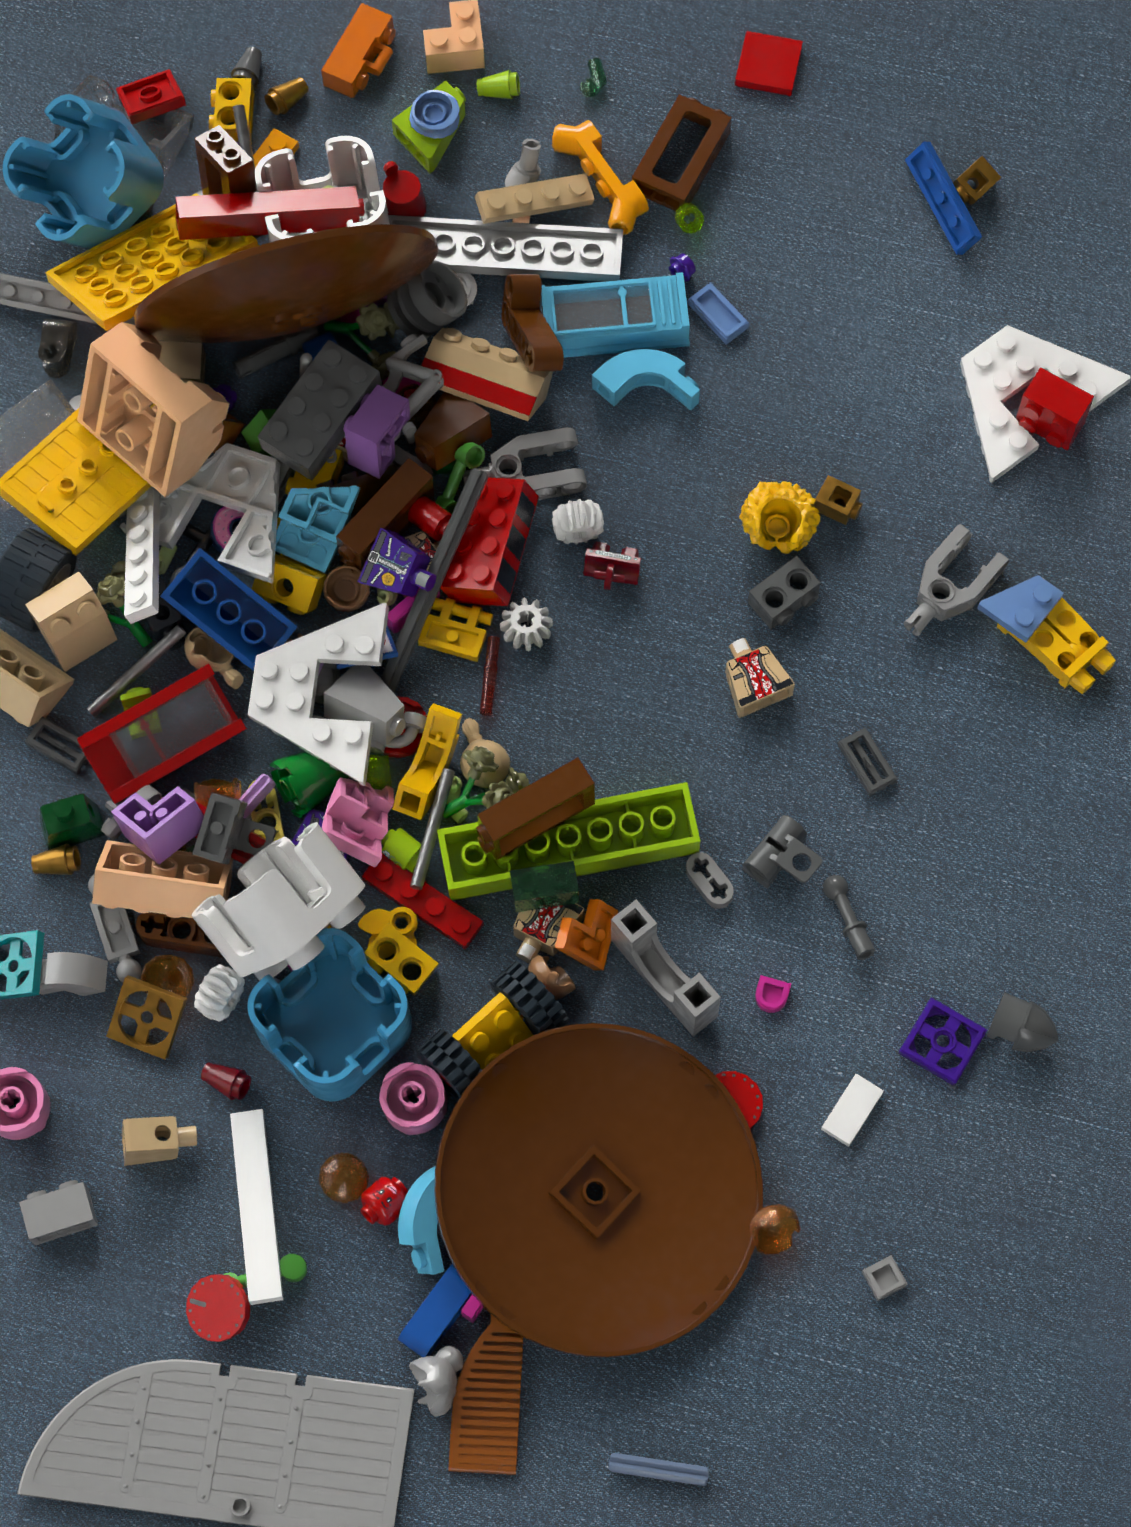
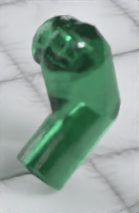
M593 58L587 63L591 77L586 78L585 83L581 81L579 89L585 97L592 98L597 96L607 83L600 58Z

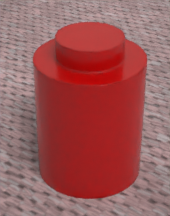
M424 496L416 500L411 506L408 520L434 540L441 541L452 514L430 498Z

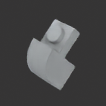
M48 953L47 959L42 960L39 994L44 995L67 991L87 996L105 992L108 961L81 953Z

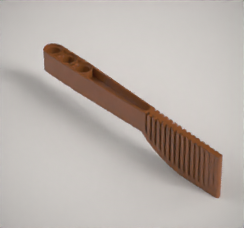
M492 1314L491 1324L472 1347L457 1382V1392L453 1399L448 1472L516 1475L524 1337L502 1324Z

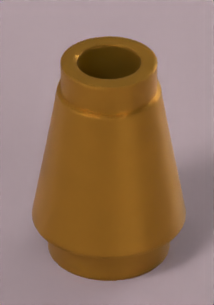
M301 77L272 87L264 97L266 105L275 115L280 113L286 114L309 92V88Z
M64 844L38 855H33L31 865L35 874L72 875L74 871L80 870L81 857L76 845Z

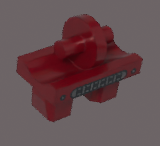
M596 541L592 549H586L583 575L605 580V590H611L612 582L637 585L641 558L638 557V550L636 548L626 547L622 549L621 554L610 552V546L607 543Z

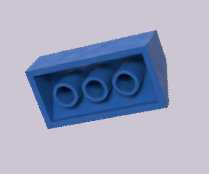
M201 548L197 550L160 596L253 672L256 655L285 644L297 629L294 623Z

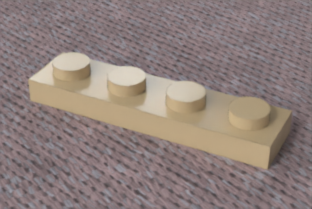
M586 173L480 191L475 196L483 224L592 205L595 200Z

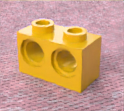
M251 78L216 79V89H211V107H215L214 115H209V130L220 125L236 142H239L233 106L242 104L245 107L252 144L255 93ZM231 97H236V98L233 99V100H227V99H229V98H231Z
M389 923L364 952L365 957L368 958V964L379 975L383 971L386 974H390L398 981L406 994L409 991L414 996L439 965L437 961ZM386 943L393 945L396 949L395 956L390 960L381 959L377 954L378 948ZM408 964H416L421 969V975L416 980H407L402 974L403 968Z

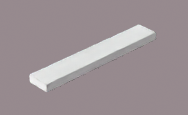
M263 1109L232 1113L230 1117L250 1305L281 1301L284 1298Z

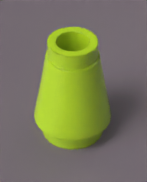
M510 70L477 79L478 96L513 99V96H519L520 80L518 72L511 73Z

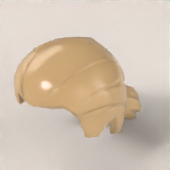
M198 626L193 628L188 633L184 644V651L190 664L200 669L209 663L214 672H220L227 685L238 689L243 683L244 677L240 672L233 669L231 665L234 655Z
M466 719L462 724V732L467 737L469 745L464 752L466 750L472 751L475 746L487 748L494 753V762L499 766L495 772H482L480 779L475 780L474 785L489 788L490 783H499L506 778L509 773L510 758L507 751L500 744L482 739L479 724L474 719ZM461 756L460 768L468 781V772L471 767L468 765L467 760Z

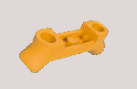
M586 120L577 126L565 124L555 126L552 136L553 150L579 157L583 171L587 176L592 175L600 195L603 198L607 197L612 203L608 220L609 228L623 229V235L631 233L634 229L636 218L649 211L647 200L634 180L623 185L600 154L602 152V136L591 121Z

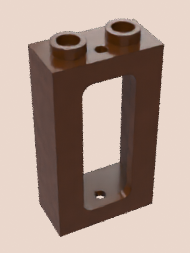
M679 94L632 175V180L635 181L645 198L684 215L731 133L732 117L720 109H712L701 104L695 98H687ZM683 118H686L708 128V131L679 182L671 183L655 176L652 172Z
M220 125L194 138L203 195L257 192L253 159ZM255 235V236H253V237H255V238L257 239V238L261 237L262 235Z
M408 458L336 536L341 566L356 567L362 572L380 528L394 531L402 536L412 525L408 520V513L414 502L424 496L434 501L433 476L412 459Z
M577 757L477 814L479 825L476 827L479 835L477 840L485 854L491 852L495 860L502 858L594 805L595 783Z

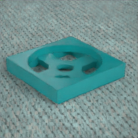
M34 930L0 935V947L10 944L9 957L5 961L0 962V975L7 977L6 992L0 991V1000L39 995L44 932ZM23 942L28 944L32 958L22 956ZM13 961L18 962V968L15 972L10 971V965ZM26 972H29L24 982L20 985V978H22Z

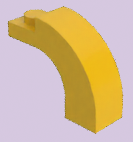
M435 703L431 705L417 753L409 770L399 782L393 810L422 820L434 802L442 770L449 768L459 739V734L457 733L462 718L461 713Z

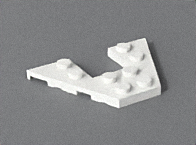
M1008 325L962 357L960 366L966 380V390L968 398L971 400L974 412L973 418L977 434L980 436L981 450L985 456L990 483H993L1038 450V442L1024 427L1019 425V421L1003 403L1028 386L1040 367L1093 395L1094 398L1089 412L1126 386L1131 380L1130 375Z
M229 443L223 445L211 458L205 461L195 476L167 497L160 496L159 545L170 549L175 547L202 499L243 512L242 519L217 561L225 568L272 584L274 581L280 463L276 458ZM123 522L120 528L126 533V524Z
M382 603L256 655L248 708L250 719L271 729L273 733L286 738L299 746L300 749L326 762L335 770L343 772L358 781L362 786H366L373 733L372 722L312 717L320 663L382 665L389 612L387 603Z

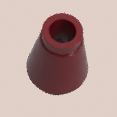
M208 1062L201 1072V1080L230 1100L235 1098L242 1100L251 1086V1076L247 1075L246 1071Z

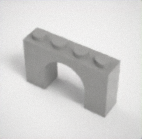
M637 899L611 919V941L693 1037L718 1017L721 997L700 972L690 979L674 963L658 939L657 922Z

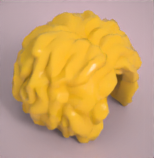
M760 481L757 487L748 494V498L744 501L741 514L739 515L744 532L750 534L752 544H758L766 550H771L776 546L784 554H788L793 550L800 551L803 547H806L813 534L817 532L816 527L820 523L819 510L814 507L816 499L812 498V495L807 493L806 489H801L797 483L792 486L791 482L786 481L781 482V484L778 482L767 483Z

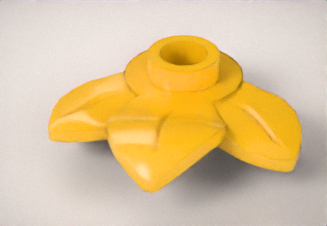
M397 907L390 912L377 908L365 914L358 922L360 929L371 934L368 947L388 923L417 945L414 936L418 925L417 916L407 907ZM398 918L406 919L408 922L407 927L404 929L398 928L395 924ZM386 943L378 948L377 954L381 959H386L396 954V949L393 945Z

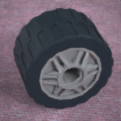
M32 528L22 530L9 544L0 560V617L31 633L38 632L40 629L25 604L72 576L76 568L77 556L56 540Z

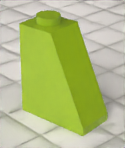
M444 81L433 90L447 92L457 100L459 104V128L466 115V99L459 88H453L447 81ZM411 105L392 119L393 135L431 174L436 169L458 128L445 138L434 139L426 137L415 131L411 126L409 120Z

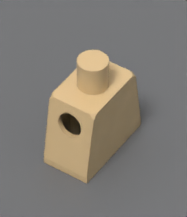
M174 1116L123 1119L122 1144L124 1166L176 1159L179 1147L197 1145L196 1126L177 1127L176 1117ZM158 1137H165L167 1140H166V1141H160V1140H158L157 1138H158Z

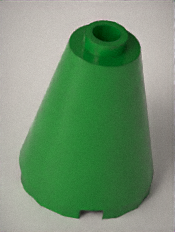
M307 752L280 758L270 763L271 767L276 768L271 771V776L281 798L285 803L289 801L293 803L296 808L291 810V812L298 818L306 816L310 810L333 792L336 782L340 777L349 778L348 775L335 770L326 762L315 758Z

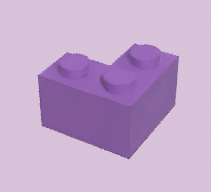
M378 384L370 394L367 393L363 397L360 408L354 416L348 417L343 428L346 438L345 449L347 450L348 464L380 479L395 458L394 439L410 419L409 399Z
M178 786L154 805H151L135 792L111 811L125 838L158 865L199 834L204 818L195 799Z

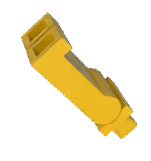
M1063 598L1060 599L1026 643L1000 624H997V628L1005 635L1009 633L1042 662L1053 676L1060 679L1058 683L1064 689L1070 684L1078 692L1084 694L1096 680L1086 669L1092 665L1104 675L1116 662L1111 653L1106 649L1109 642L1103 636L1099 637Z

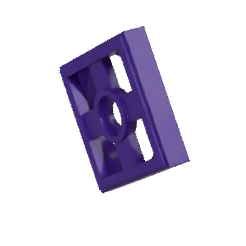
M931 997L898 1054L955 1086L986 1034L987 1029ZM933 1016H949L944 1027L937 1029L924 1022ZM960 1024L966 1028L971 1043L969 1048L956 1040L955 1033ZM916 1034L930 1041L931 1049L926 1058L919 1055L916 1051L914 1042ZM940 1035H945L949 1038V1044L946 1047L938 1045L937 1038ZM949 1052L962 1059L958 1066L949 1069H943L937 1065L942 1055Z

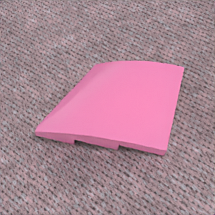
M341 777L338 779L322 823L323 831L338 850L370 866L376 867L382 859L381 840L388 832V812L394 804V789L385 786L382 790L373 789L368 782H366V786H362L359 782Z

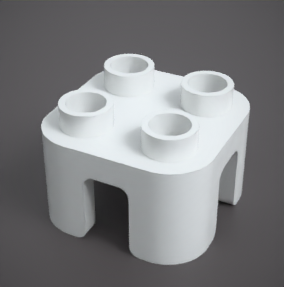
M338 136L330 138L325 142L330 172L324 177L306 181L300 180L293 151L288 148L267 154L256 166L255 181L258 192L316 189L327 185L333 187L356 186L358 198H363L365 213L364 216L359 218L357 223H353L352 219L348 220L346 223L347 227L389 224L385 195L379 187L373 152L370 146L360 138ZM278 214L265 217L269 242L314 232L312 229H307V232L288 233L286 230L282 232Z
M317 822L308 825L303 830V833L298 836V845L295 846L290 839L282 837L266 846L238 869L237 876L246 887L244 891L227 901L220 894L208 897L191 915L240 978L254 973L260 981L268 974L272 977L276 976L288 964L293 970L303 967L324 949L325 945L317 936L322 929L327 928L329 925L332 928L341 929L359 916L366 907L358 897L365 887L364 882Z

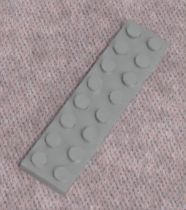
M388 215L389 224L413 226L430 232L435 237L438 246V254L435 260L446 264L455 273L501 276L509 274H538L540 278L600 282L620 280L623 229L512 222L483 224V221Z

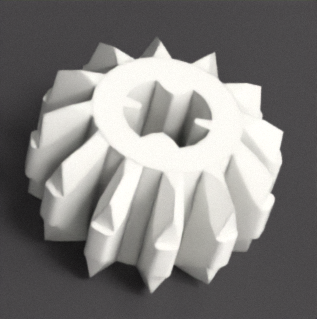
M581 499L573 502L569 500L567 504L558 505V508L552 512V524L556 538L565 544L572 542L576 545L579 542L588 543V540L597 539L598 535L604 532L602 510H600L599 504L593 503L592 500L581 501Z
M524 597L521 601L522 605L518 606L512 601L510 603L511 611L504 610L502 612L504 621L500 623V630L505 632L504 640L506 642L513 641V647L516 650L522 644H525V649L529 652L531 644L534 643L541 648L543 646L542 638H550L551 631L548 628L553 626V621L547 617L549 615L547 607L539 608L540 605L537 599L531 605H528V601ZM527 622V625H529V623H532V626L526 627V624H524V626L522 627L521 623Z
M219 964L210 969L209 974L204 976L202 984L199 985L200 988L195 994L194 1007L203 1016L211 1020L214 1019L220 1022L226 1019L231 1011L235 1010L237 1002L240 1001L239 998L244 992L245 979L243 977L240 978L234 969L229 966L225 967Z

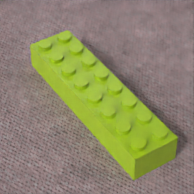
M687 782L595 799L594 805L498 860H495L491 852L485 854L477 840V837H479L476 831V827L479 826L478 822L437 830L451 900L525 887L529 885L530 881L541 884L692 855L700 852L701 842Z

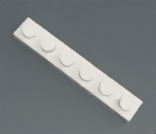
M152 486L127 508L124 616L130 624L157 614L159 608L160 493Z

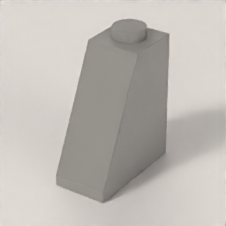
M352 666L324 692V717L336 720L371 721L373 724L372 739L385 746L395 737L400 736L405 728L404 704L370 666Z

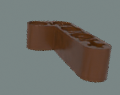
M538 274L507 275L501 313L502 323L530 372L561 371L564 362L562 346L539 309L542 293L540 276Z
M149 912L141 913L136 920L137 932L141 940L148 946L224 958L214 944L207 943L208 936L193 918H171L166 914ZM153 924H156L158 929L154 928L151 933H148L146 929H151ZM180 929H191V933L187 938H176V934Z

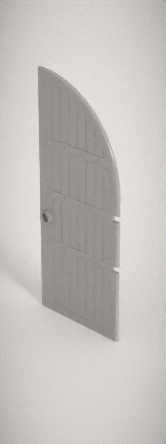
M169 1359L134 1365L95 1382L73 1398L53 1418L29 1456L17 1494L255 1527H394L415 1389L307 1375L305 1386L296 1385L297 1373L236 1365L230 1366L229 1376H221V1363L198 1360Z

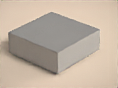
M892 1255L862 1270V1274L877 1301L908 1285Z

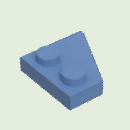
M1037 575L981 600L977 609L1026 643L1060 601L1064 593Z

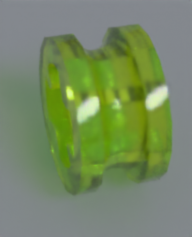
M686 203L677 209L675 221L682 231L695 233L703 226L704 215L696 205ZM690 213H692L695 219L692 222L689 220V224H687L684 218L686 215L690 217Z

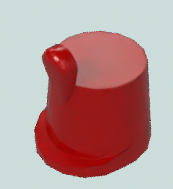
M394 161L387 162L383 167L387 177L383 182L382 190L385 195L388 215L424 217L427 203L418 177L407 170H398V165Z

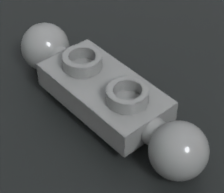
M94 875L90 877L88 882V889L92 895ZM90 902L107 959L110 964L119 961L116 969L118 979L122 983L128 975L140 979L142 975L141 965L131 958L134 955L140 954V950L126 908L109 909Z

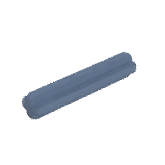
M611 1453L608 1466L609 1471L614 1473L699 1486L707 1485L709 1469L704 1466L619 1453Z

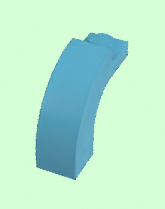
M638 349L621 353L606 361L592 374V389L613 406L630 391L641 386L662 388L689 410H692L699 403V386L692 378L685 377V362L659 350Z
M435 1166L423 1173L411 1186L402 1203L398 1221L399 1244L412 1245V1262L417 1268L418 1273L430 1275L444 1272L437 1237L438 1219L434 1194Z

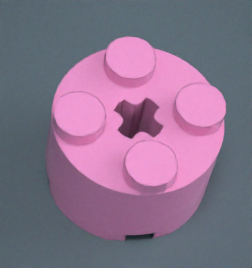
M406 1062L391 1069L385 1075L379 1096L380 1105L388 1122L395 1129L406 1135L423 1134L432 1130L442 1121L447 1112V1094L440 1076L431 1067L422 1064ZM413 1093L418 1097L419 1101L413 1104V1102H409L408 1096Z
M8 1067L0 1069V1136L10 1140H22L42 1131L46 1126L50 1113V1099L45 1088L34 1075L22 1068ZM14 1099H18L20 1103L11 1109L9 1106L14 1105Z

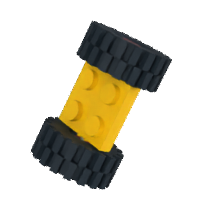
M513 962L490 983L496 996L451 1036L445 1030L439 1029L416 1050L422 1064L431 1067L438 1073L445 1091L456 1102H458L465 1089L475 1077L497 1056L533 1035L550 1029L564 1027L569 1022L566 1011L555 1000V996L545 988L546 986L532 972L530 973L519 962Z

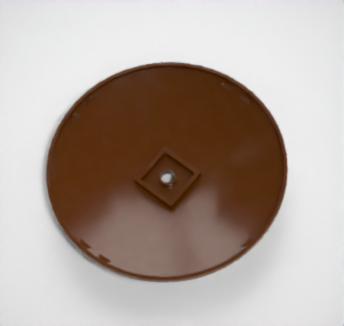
M393 224L343 227L273 241L209 262L162 285L138 305L134 313V321L138 329L153 335L157 340L190 343L250 341L302 331L348 315L376 302L426 270L435 260L438 254L437 242L435 237L424 229Z
M588 1023L554 1028L533 1035L497 1056L475 1077L455 1105L442 1135L435 1166L434 1194L441 1236L448 1255L465 1285L483 1307L502 1324L528 1340L567 1354L584 1357L628 1356L660 1347L690 1332L718 1309L736 1287L747 1268L760 1230L763 1209L761 1165L754 1138L736 1101L726 1087L706 1066L682 1048L657 1035L621 1025ZM596 1183L602 1188L603 1197L600 1201H593L588 1198L586 1194L588 1184Z

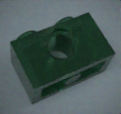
M574 861L510 870L515 912L579 903V889Z

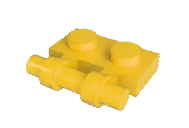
M436 598L431 609L440 611V616L428 615L418 639L419 646L478 662L487 636V630L477 628V625L482 623L490 626L493 614L483 611V608L473 605L471 608L457 604L454 599L446 598V600ZM454 615L468 620L466 624L450 619Z

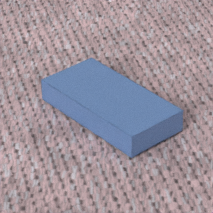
M711 282L688 299V305L726 345L749 328V322Z

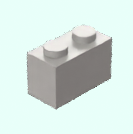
M77 1180L68 1181L60 1184L58 1190L46 1193L45 1190L36 1191L27 1195V1200L19 1202L29 1240L34 1245L98 1226L89 1188L84 1182L78 1183Z

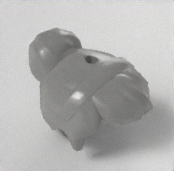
M445 1346L437 1351L435 1356L421 1357L409 1364L415 1379L419 1382L418 1385L427 1392V1396L419 1399L417 1402L427 1405L430 1414L434 1417L447 1413L452 1407V1402L457 1392L456 1372L463 1368L464 1360L461 1352L452 1346Z

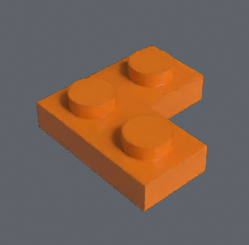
M589 899L583 924L574 918L562 917L555 948L592 970L604 971L611 943V919L618 914V910L600 899Z

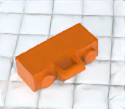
M364 3L360 4L321 70L325 87L354 98L359 89H365L369 80L367 72L380 76L393 54V50L386 46V44L390 45L396 33L392 15ZM379 54V55L377 56L375 62L372 63L373 60H374V58L376 57V55Z

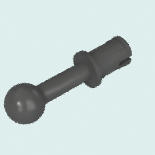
M840 875L829 876L824 881L823 891L829 899L835 900L846 924L842 933L845 937L849 938L857 959H868L874 955L876 950L867 934L866 922L857 920L846 896L848 883Z

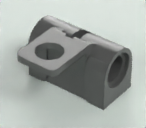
M211 793L193 855L221 864H229L233 849L255 855L273 843L276 829L243 818L247 802ZM254 830H261L266 836V842L260 848H254L249 843V835Z
M782 815L743 863L742 870L768 889L782 868L801 883L808 882L821 866L822 858L804 845L807 839L806 830L793 818ZM800 854L808 856L811 861L810 868L806 871L795 869L792 863L794 857Z

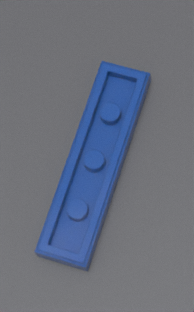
M924 141L905 161L956 255H963L982 238V235L931 142Z

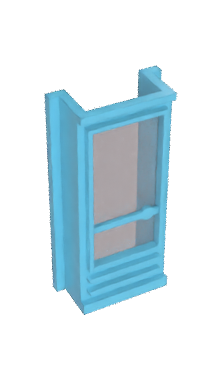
M683 272L672 276L551 287L542 285L541 306L543 308V316L561 344L564 358L621 353L638 349L654 350L690 346V324Z

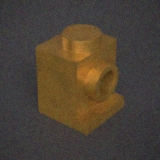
M981 156L953 184L964 204L968 202L972 205L1002 177ZM968 180H973L976 183V189H973L967 183Z
M828 475L815 498L816 503L814 507L819 510V513L846 525L850 518L856 520L863 506V503L859 502L861 490Z

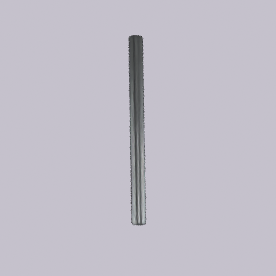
M473 468L429 566L428 571L436 575V583L432 590L428 592L421 588L419 589L395 644L398 657L389 658L381 676V680L393 693L396 691L488 480V474L480 469Z

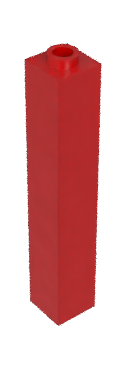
M356 186L176 197V225L179 240L268 235L265 217L275 214L279 216L282 232L286 230L288 233L307 232V229L318 232L347 227L346 223L351 219L353 223H357L359 218L364 216L365 213L363 198H358Z

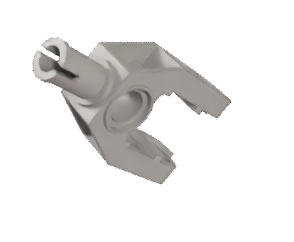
M568 427L517 436L490 455L491 463H488V466L477 468L486 472L489 478L525 479L539 496L538 500L575 494L587 488L585 472L580 468L524 477L522 474L521 461H524V458L543 454L552 456L553 452L568 450L578 445L575 429ZM472 469L465 470L463 481L465 484ZM505 469L515 470L511 475L502 473Z
M962 524L957 525L926 561L917 598L919 607L904 622L905 628L910 631L914 627L915 629L912 634L919 636L933 617L943 621L972 609L1003 573L1010 559L997 552L987 566L983 565L980 568L977 578L968 588L958 589L951 580L941 576L964 549L973 535ZM933 593H942L946 596V599H938Z

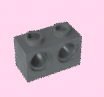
M796 556L751 589L748 595V604L770 629H773L778 624L783 626L794 617L795 611L802 606L804 608L811 606L818 599L821 582ZM798 582L803 584L805 588L796 590L790 585ZM776 600L781 603V606L772 608L767 605V602Z

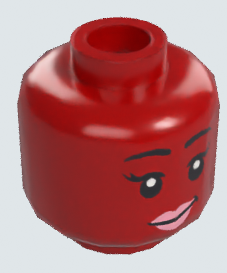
M380 1177L362 1192L361 1202L363 1207L360 1211L369 1223L374 1224L377 1222L380 1225L388 1226L399 1217L402 1203L408 1190L396 1177L391 1179Z

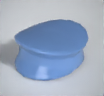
M429 90L420 94L411 107L409 119L411 126L418 133L434 139L445 138L451 135L458 128L459 104L457 100L449 93L440 90Z

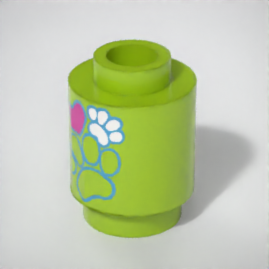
M401 827L396 831L390 829L381 840L383 845L382 853L403 870L408 869L411 873H414L422 844Z

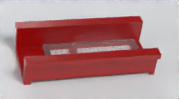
M209 663L76 738L81 750L113 803L116 804L142 787L150 785L247 729L241 718L238 719L214 677L215 673Z

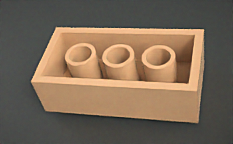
M107 840L95 868L92 904H99L109 909L118 907L133 909L138 913L153 912L166 914L171 918H193L191 915L194 910L208 897L220 894L226 901L228 900L233 858L230 859L229 864H221L193 855L192 852L177 850L172 856L158 865L134 844Z

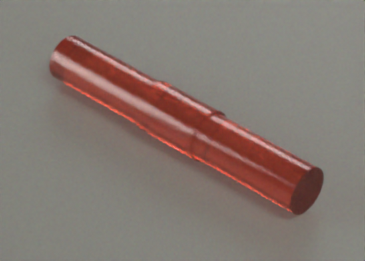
M489 636L487 643L480 714L484 716L492 715L500 647V638L497 636Z

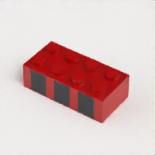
M488 477L440 587L450 599L456 600V603L494 606L509 605L539 498L525 479Z

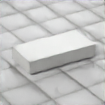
M855 1074L821 1130L849 1147L884 1090Z

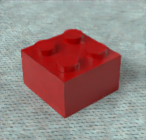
M1040 367L1022 396L1016 419L1019 421V425L1024 427L1028 433H1036L1045 438L1050 445L1057 448L1062 447L1068 451L1086 422L1094 396Z

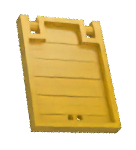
M79 408L0 478V496L57 542L70 549L75 556L151 487L146 480L77 421Z

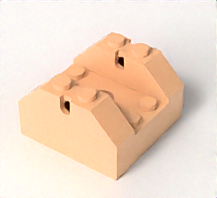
M121 322L90 344L77 421L160 494L167 497L196 475L220 443L224 429L222 421L226 419L230 403L226 401L222 394L214 391L207 384L190 380L184 383L176 373L171 372L159 361L162 345L153 335L138 329L136 325ZM154 403L155 406L151 409L149 406Z

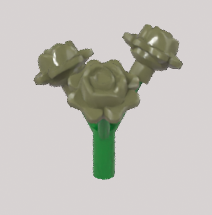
M387 302L384 303L383 308H377L375 303H371L368 307L360 308V315L356 318L355 323L333 320L324 324V330L327 332L348 335L367 354V359L372 362L371 366L379 371L381 379L385 380L389 377L390 372L387 370L385 362L387 358L396 352L389 351L388 353L380 354L375 349L371 350L354 333L356 329H360L361 335H367L369 340H375L378 336H385L386 332H388V335L394 338L395 331L400 328L392 319Z
M120 561L112 565V571L106 574L103 581L99 582L98 593H96L101 605L112 602L115 607L120 608L123 615L125 607L123 596H125L126 561ZM104 609L109 621L127 627L143 648L153 641L138 621L130 624L127 619L124 620L111 615L110 611Z
M475 746L472 751L466 750L462 757L467 760L468 765L471 767L468 772V782L462 795L446 804L443 816L448 819L470 805H484L488 809L530 785L526 774L517 773L511 767L509 768L506 782L490 783V791L470 797L469 794L475 780L480 779L482 772H495L499 766L494 762V753L487 748Z

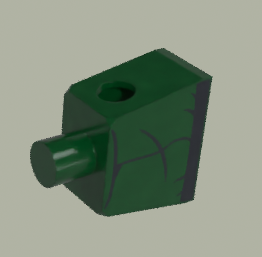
M77 794L65 799H59L40 807V825L48 850L64 844L73 846L105 836L101 831L104 823L99 807L85 794Z

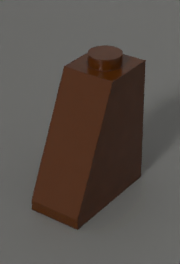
M444 392L414 434L417 458L420 462L429 465L436 471L455 460V452L460 446L470 442L480 445L492 437L490 413L472 401Z

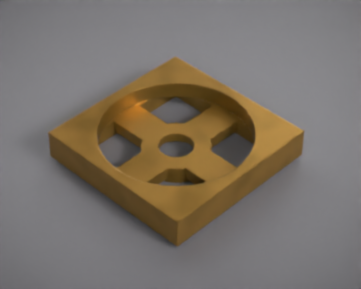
M128 975L124 978L106 1037L166 1060L169 1057L187 998ZM138 991H148L145 1004L138 1006L128 1002L130 994ZM161 998L167 1003L172 1019L161 1015L158 1008ZM144 1011L152 1013L153 1021L151 1023L143 1021L142 1013ZM123 1015L135 1019L138 1025L135 1036L125 1033L121 1025ZM155 1027L169 1032L168 1036L160 1043L152 1044L147 1042L151 1029Z

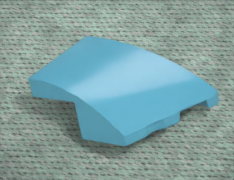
M360 487L291 488L278 516L281 522L276 532L275 552L326 574L338 548L336 536L348 524Z

